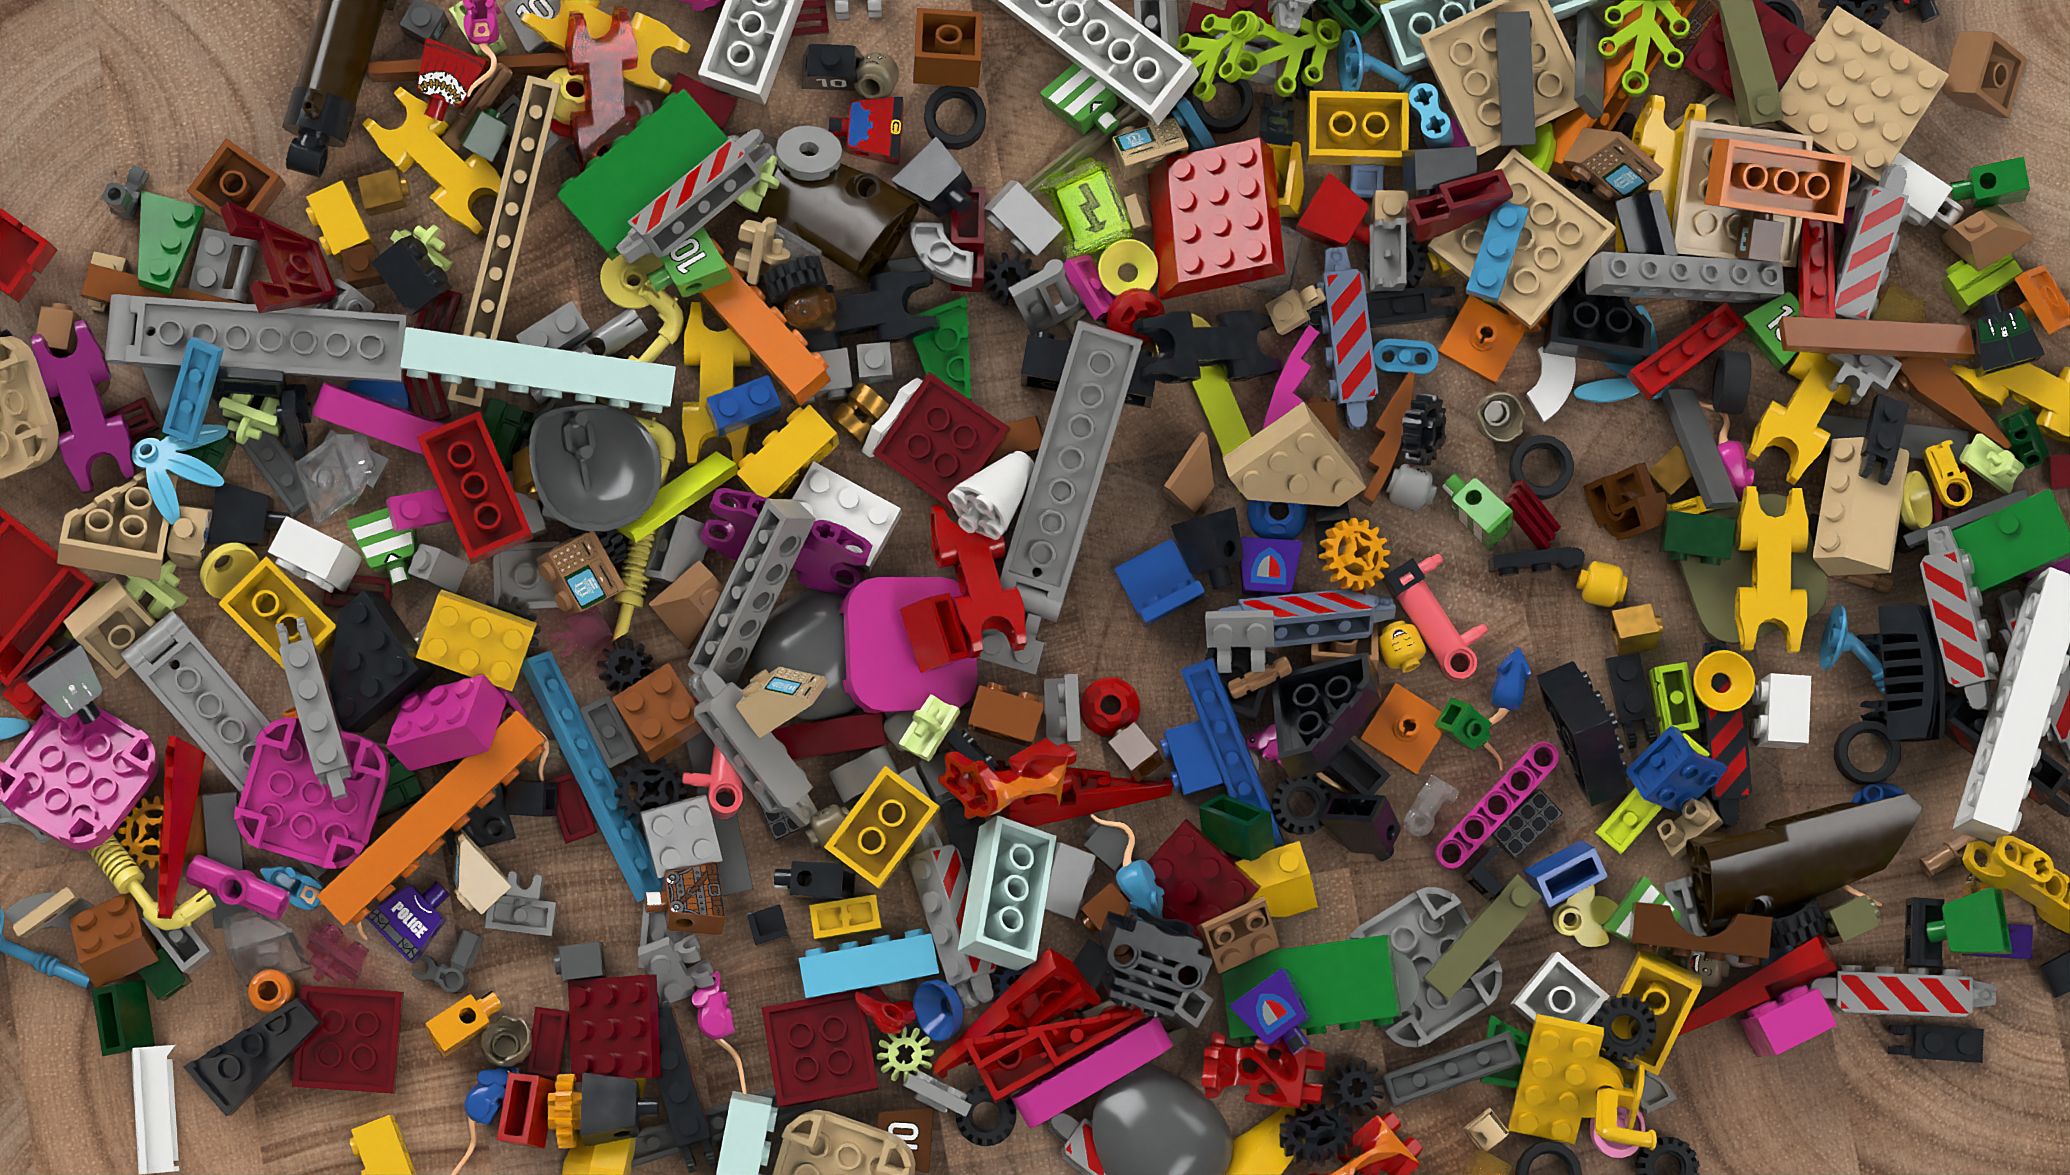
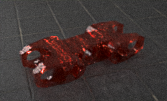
M624 6L614 7L610 30L605 36L597 39L590 37L582 12L575 10L569 13L565 39L567 70L570 76L583 75L585 111H576L570 114L571 140L581 173L586 170L585 167L588 162L597 156V152L603 145L613 143L621 135L625 134L627 136L637 128L636 124L641 119L637 105H624L622 71L634 70L638 65L637 41L633 33L628 9Z

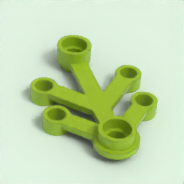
M1625 0L1617 6L1608 7L1605 11V24L1608 27L1617 28L1622 25L1625 15L1643 5L1642 14L1639 19L1613 36L1604 37L1598 45L1599 55L1604 59H1611L1616 56L1618 48L1637 37L1631 69L1624 73L1621 84L1624 93L1630 97L1642 96L1647 91L1649 78L1644 69L1650 38L1664 56L1663 63L1667 69L1677 70L1683 64V52L1673 46L1654 20L1657 7L1670 23L1669 32L1672 37L1683 39L1688 35L1690 29L1689 21L1680 16L1669 0ZM1616 12L1620 15V19L1611 21L1608 15ZM1681 23L1686 29L1683 32H1677L1673 26ZM1609 43L1614 46V50L1612 52H1605L1602 46ZM1672 54L1677 55L1680 61L1672 64L1668 61V56ZM1632 80H1637L1640 82L1641 87L1634 90L1628 84Z
M1239 11L1231 19L1219 18L1215 14H1209L1201 23L1202 30L1211 37H1215L1221 32H1227L1220 39L1193 37L1189 33H1184L1178 38L1176 48L1183 54L1190 56L1196 51L1201 52L1191 62L1197 71L1204 67L1201 78L1193 90L1194 95L1203 102L1210 101L1216 94V87L1212 82L1224 51L1229 47L1227 59L1219 68V75L1229 83L1237 81L1241 76L1242 69L1238 65L1240 56L1246 42L1256 36L1260 27V20L1256 14L1250 11Z
M1274 13L1272 15V23L1275 27L1266 24L1262 18L1258 17L1260 20V32H1257L1253 39L1256 40L1264 37L1280 45L1258 54L1250 50H1243L1238 65L1244 64L1247 67V71L1242 69L1239 78L1244 80L1250 79L1261 67L1288 57L1282 76L1274 83L1275 92L1281 97H1288L1296 89L1295 78L1304 50L1314 47L1311 63L1302 71L1301 80L1307 86L1317 85L1323 78L1322 68L1327 51L1335 49L1340 43L1342 32L1339 24L1329 18L1312 22L1302 17L1299 30L1307 35L1298 38L1286 32L1276 31ZM1321 32L1325 33L1328 39L1324 38ZM1308 71L1313 72L1316 76V79H1312L1309 76ZM1281 82L1287 83L1289 90L1284 89Z

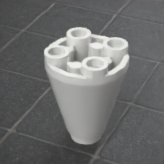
M1015 451L1013 454H1008L956 485L948 494L949 501L960 517L958 523L967 533H974L976 531L994 540L999 539L1005 533L1027 489L1035 465L1026 453Z

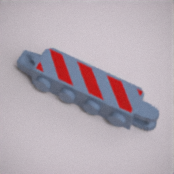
M1345 247L1329 248L1324 251V273L1320 277V282L1315 283V289L1320 287L1326 298L1323 302L1325 314L1320 315L1319 320L1321 334H1327L1328 347H1324L1325 366L1331 367L1332 380H1328V393L1330 400L1335 399L1336 408L1343 407L1346 427H1349L1352 431H1357L1363 428V425H1366L1368 421L1366 404H1369L1378 394L1364 275L1357 269H1351Z
M1351 588L1240 599L1238 600V606L1224 607L1220 610L1218 609V611L1274 610L1275 646H1265V648L1367 638L1372 634L1375 622L1395 618L1396 606L1393 604L1390 596L1371 595L1364 588L1358 591H1352Z

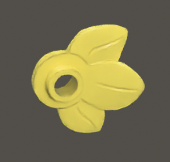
M1592 885L1567 898L1565 903H1562L1555 909L1552 918L1553 925L1561 934L1574 936L1583 946H1603L1609 943V938L1606 931L1602 929V924L1610 918L1617 909L1618 904L1605 896H1595V887ZM1567 913L1574 914V920L1571 923H1564L1563 921Z

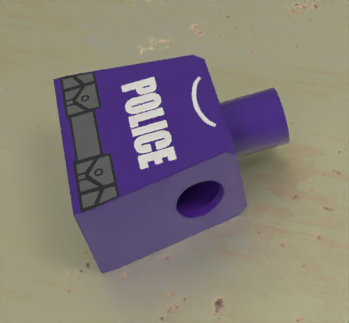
M437 881L423 894L416 887L409 885L372 910L365 918L410 963L415 964L447 919L436 908L450 894Z

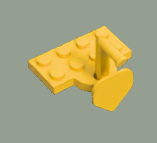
M1536 1014L1509 1119L1508 1131L1575 1144L1582 1117L1595 1118V1132L1602 1139L1654 1150L1657 1144V1136L1654 1130H1649L1648 1132L1633 1130L1643 1093L1645 1065L1639 1064L1634 1070L1619 1068L1610 1060L1598 1056L1604 1037V1027ZM1624 1084H1629L1630 1088L1624 1087ZM1617 1107L1627 1108L1625 1128L1617 1127Z

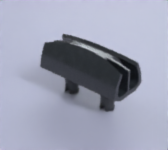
M1908 603L1878 606L1880 633L1861 634L1856 637L1862 642H1870V645L1866 647L1872 654L1882 653L1885 699L1862 701L1860 707L1874 708L1875 711L1860 716L1863 721L1887 719L1888 741L1922 742L1943 739L1945 732L1944 667L1930 605L1922 606L1921 604Z

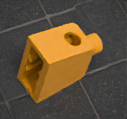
M493 991L488 992L477 1001L470 994L425 1023V1032L445 1059L482 1033L490 1025L488 1017L503 1006ZM470 1014L475 1020L470 1024H465L460 1020V1017Z

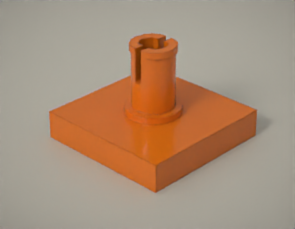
M2045 265L2025 271L2014 278L2027 299L2016 307L2022 308L2028 321L2038 317L2049 335L2070 326V305Z
M1469 295L1439 348L1438 354L1495 385L1524 332L1515 328V325L1509 321L1507 314Z
M1395 683L1359 740L1416 776L1443 734L1442 731L1434 726L1442 712Z

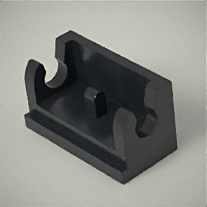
M1920 897L1906 899L1904 966L1943 968L1942 941L1930 942L1927 933V923L1943 920L1942 905L1945 904V899Z

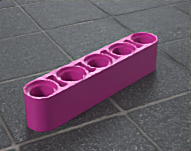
M323 382L312 412L314 416L422 455L424 454L417 436L446 425L327 382Z
M1539 742L1528 749L1437 845L1433 855L1435 863L1444 870H1453L1461 866L1555 768L1559 760L1556 747L1549 742ZM1541 749L1549 754L1550 763L1548 766L1541 767L1534 761L1536 750ZM1513 774H1522L1526 778L1527 787L1524 791H1518L1511 785ZM1490 798H1499L1504 803V811L1501 815H1494L1488 809ZM1473 821L1480 825L1482 832L1478 839H1471L1466 835L1465 825L1467 822ZM1450 845L1457 849L1459 857L1456 863H1448L1443 859L1442 849L1444 846Z
M1149 1016L1022 1089L1012 1097V1100L1029 1128L1036 1127L1166 1052L1173 1046V1043L1159 1019Z

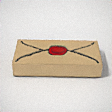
M65 887L13 924L12 928L18 937L28 938L80 901L82 897L76 889Z

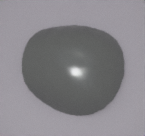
M587 404L550 410L541 414L535 420L531 429L529 445L532 478L540 500L556 519L576 529L609 531L626 526L639 519L653 504L661 482L662 465L660 454L653 437L634 416L612 406Z
M840 582L841 584H845V585H850V584H852V583H849V582ZM812 588L790 598L769 614L752 649V663L756 674L765 669L770 673L778 667L824 676L829 683L815 702L797 714V717L817 722L846 717L860 708V706L855 704L849 693L845 694L842 682L847 678L844 614H839L841 601L846 596L821 592Z
M1145 1063L1107 1085L1095 1106L1092 1119L1093 1141L1097 1156L1106 1175H1224L1231 1162L1233 1139L1229 1126L1220 1111L1195 1086L1156 1065Z

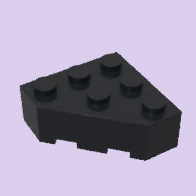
M1583 269L1551 306L1550 320L1545 326L1543 353L1636 367L1649 356L1652 324L1644 314L1641 315L1629 301L1630 297L1586 294L1585 270Z
M363 590L339 610L329 690L339 724L346 732L363 733L404 699L405 695L411 693L436 672L430 662L416 658L419 649L418 644L382 592Z
M1368 652L1295 669L1285 677H1276V681L1271 683L1278 757L1290 780L1323 772L1382 701L1379 674Z
M1571 661L1537 675L1545 707L1551 713L1554 724L1558 729L1556 730L1558 738L1576 772L1574 775L1577 783L1590 805L1593 807L1629 792L1626 778L1629 776L1625 772L1628 767L1624 759L1620 757V754L1624 753V748L1619 736L1614 731L1619 728L1616 717L1612 710H1605L1606 706L1599 690H1592L1593 686L1586 671L1580 672L1575 662Z

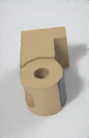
M1491 1108L1486 1109L1463 1128L1464 1132L1481 1153L1490 1150L1509 1134L1507 1128Z

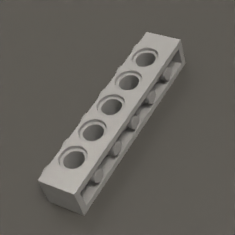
M1601 251L1590 258L1584 268L1586 294L1767 304L1784 294L1782 262Z
M766 500L688 663L689 668L695 674L711 669L715 673L717 672V676H720L725 684L730 682L736 684L816 520L797 500Z

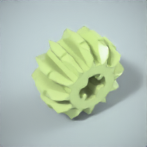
M906 1026L901 1032L902 1038L898 1039L894 1033L888 1034L894 1041L891 1045L884 1040H880L879 1045L889 1049L888 1053L877 1054V1059H889L890 1061L881 1067L883 1073L892 1067L896 1068L891 1075L892 1081L898 1079L900 1071L904 1072V1082L909 1071L913 1070L917 1076L920 1071L917 1068L919 1065L931 1069L932 1064L922 1060V1057L933 1056L934 1050L922 1051L921 1049L922 1046L930 1042L929 1037H924L918 1043L915 1041L920 1033V1029L915 1028L911 1038L907 1037ZM902 1045H905L906 1049L911 1046L915 1051L911 1055L913 1061L909 1064H905L904 1060L902 1064L897 1061L896 1057L900 1054L898 1048Z

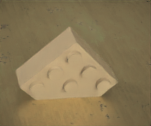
M1304 401L1222 458L1229 478L1247 500L1339 507L1366 488L1359 468Z
M146 470L133 476L132 481L119 488L115 486L95 497L91 504L78 510L76 508L65 514L59 542L57 564L159 581L170 523L160 513L151 497ZM168 474L176 491L178 476Z

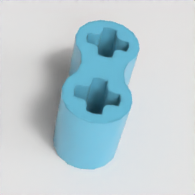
M1418 84L1410 91L1409 101L1414 117L1421 122L1425 143L1430 149L1448 148L1453 142L1454 135L1450 119L1442 112L1438 91L1431 84ZM1427 101L1429 104L1424 106L1422 102ZM1439 128L1441 132L1436 134L1434 130Z

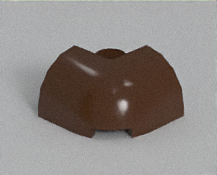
M1645 462L1635 464L1618 473L1604 476L1583 486L1592 515L1598 527H1604L1612 536L1616 537V540L1632 538L1660 525L1666 516L1665 492L1655 493Z

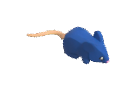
M1516 647L1506 656L1501 665L1496 668L1497 677L1492 686L1490 697L1491 704L1499 708V710L1489 719L1492 725L1504 718L1509 711L1518 710L1522 704L1526 679L1531 678L1530 666L1525 660L1522 649ZM1487 741L1483 746L1495 757L1500 771H1503L1502 759Z
M501 1067L495 1070L485 1069L477 1075L478 1084L469 1091L464 1103L471 1135L470 1145L465 1156L451 1175L458 1173L474 1151L477 1142L476 1123L491 1125L502 1108L500 1103L504 1100L508 1073L519 1074L520 1070L518 1068Z

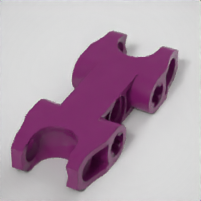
M85 320L75 322V331L78 338L77 348L67 358L54 357L48 342L41 334L31 336L33 353L49 399L61 395L72 430L59 434V447L64 462L72 472L81 492L86 494L94 491L91 467L94 461L101 456H114L119 463L121 472L128 480L133 479V476L137 474V469L132 460L134 443L123 414L111 418L107 417L97 387V383L112 379L108 363L105 362L104 351L97 343L88 323Z
M729 488L716 489L710 509L714 514L729 522L719 519L707 520L700 539L708 547L720 552L727 558L738 561L767 498L751 492L737 491ZM720 500H730L737 508L725 506ZM817 520L814 522L792 568L796 570V578L801 584L821 592L846 596L849 590L860 582L862 576L856 569L844 563L857 566L865 565L871 552L872 544L866 538L842 525L827 520ZM710 532H720L726 535L727 538L717 539ZM849 545H854L859 547L863 552L855 553L845 547ZM835 576L849 579L852 584H841L836 580Z

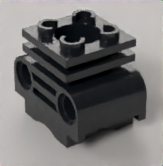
M1130 903L1124 915L1108 910L1099 935L1100 945L1107 957L1105 966L1109 972H1103L1101 980L1108 995L1112 997L1111 1001L1124 1007H1130L1131 1004L1145 1008V1013L1157 1018H1162L1163 1014L1170 1017L1174 1016L1175 1009L1172 1003L1178 1005L1180 1000L1176 990L1191 993L1201 988L1213 960L1202 952L1201 949L1204 943L1198 936H1195L1194 927L1191 923L1179 919L1160 918L1151 914L1145 908Z

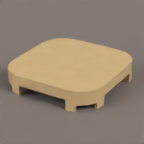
M12 336L0 337L1 481L47 462L55 453L59 439L57 421L36 358L28 345L21 339Z
M813 1110L803 1113L786 1126L781 1136L783 1141L773 1175H915L916 1163L910 1147L903 1139L893 1133L830 1111Z

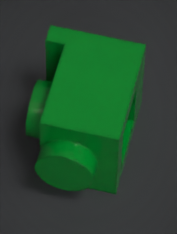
M1451 697L1434 726L1460 746L1475 751L1477 747H1482L1489 740L1490 732L1488 729L1492 723L1473 709L1472 705Z

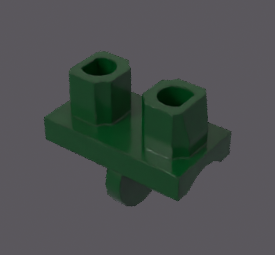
M2028 403L2022 405L2014 412L1996 416L2004 436L2012 444L2010 446L2012 454H2014L2015 459L2024 464L2026 469L2043 463L2044 457L2050 455Z

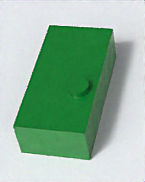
M2050 488L1952 531L1958 548L1965 549V553L1970 554L1972 557L1975 573L1971 574L1973 586H1978L1981 596L2070 558V526L2054 491ZM1929 542L1924 544L1929 553Z

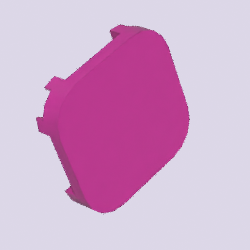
M876 577L859 582L849 590L845 599L841 601L839 614H844L847 678L842 682L845 694L849 693L855 704L864 709L863 712L873 714L880 712H915L916 710H921L930 694L958 708L971 699L977 685V658L971 659L968 657L943 668L920 673L900 612L901 608L931 596L949 592L951 597L962 596L958 582L943 577Z
M45 703L41 706L44 712L6 762L0 761V802L13 815L62 845L75 850H90L102 845L113 835L153 783L159 771L160 758L150 737L141 729L139 731L98 706L96 707L101 712L100 716L93 722L84 725L76 713L63 719L51 706Z
M284 717L271 722L260 731L255 740L257 745L239 805L235 806L234 820L237 822L239 832L246 839V843L258 849H265L319 865L323 868L339 869L349 866L370 845L389 781L390 763L386 752L378 743L366 737L341 730L352 766V772H350V778L344 779L348 797L335 801L329 784L321 786L320 781L315 776L299 718Z

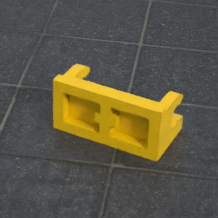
M876 894L809 905L815 940L882 929Z

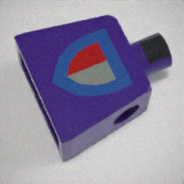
M1241 537L1244 555L1243 560L1239 561L1242 593L1245 595H1257L1256 598L1291 594L1302 541Z
M1279 969L1230 1005L1231 1009L1268 1046H1274L1283 1040L1291 1053L1295 1055L1310 1044L1300 1030V1027L1307 1023L1311 1016L1288 969Z

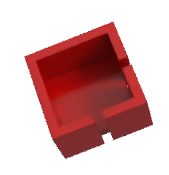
M0 208V290L19 303L36 281V278L32 276L33 272L36 270L41 274L58 249Z

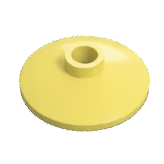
M653 253L646 256L643 255L631 264L621 254L613 261L608 257L602 266L600 274L602 289L609 300L623 308L639 309L649 306L651 304L639 295L641 287L650 290L645 285L649 280L647 274L663 266V263ZM637 279L640 283L637 286H630L628 281Z

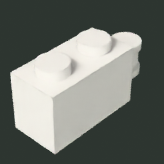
M1898 153L1891 164L1902 165L1907 170L1908 178L1905 179L1906 184L1902 193L1909 196L1907 203L1910 204V209L1906 221L1916 226L1920 224L1925 227L1932 220L1942 228L1949 230L1956 224L1964 212L1962 206L1947 197L1953 188L1901 153ZM1940 206L1948 210L1945 216L1938 212Z

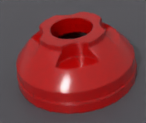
M1143 288L1129 289L1119 294L1108 308L1106 316L1107 329L1143 340L1141 347L1153 340L1151 337L1135 333L1133 323L1141 316H1149L1151 318L1164 315L1165 310L1159 298L1151 291Z
M1105 677L1094 681L1084 691L1080 702V714L1084 724L1094 734L1106 738H1113V735L1120 728L1128 727L1134 722L1136 723L1141 709L1140 700L1134 688L1126 681L1114 677ZM1106 696H1115L1121 703V708L1115 715H1107L1101 710V701Z

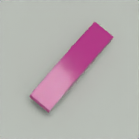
M1308 325L1291 352L1278 379L1263 423V429L1303 402L1294 393L1309 373L1311 366L1302 359L1320 333L1310 325Z

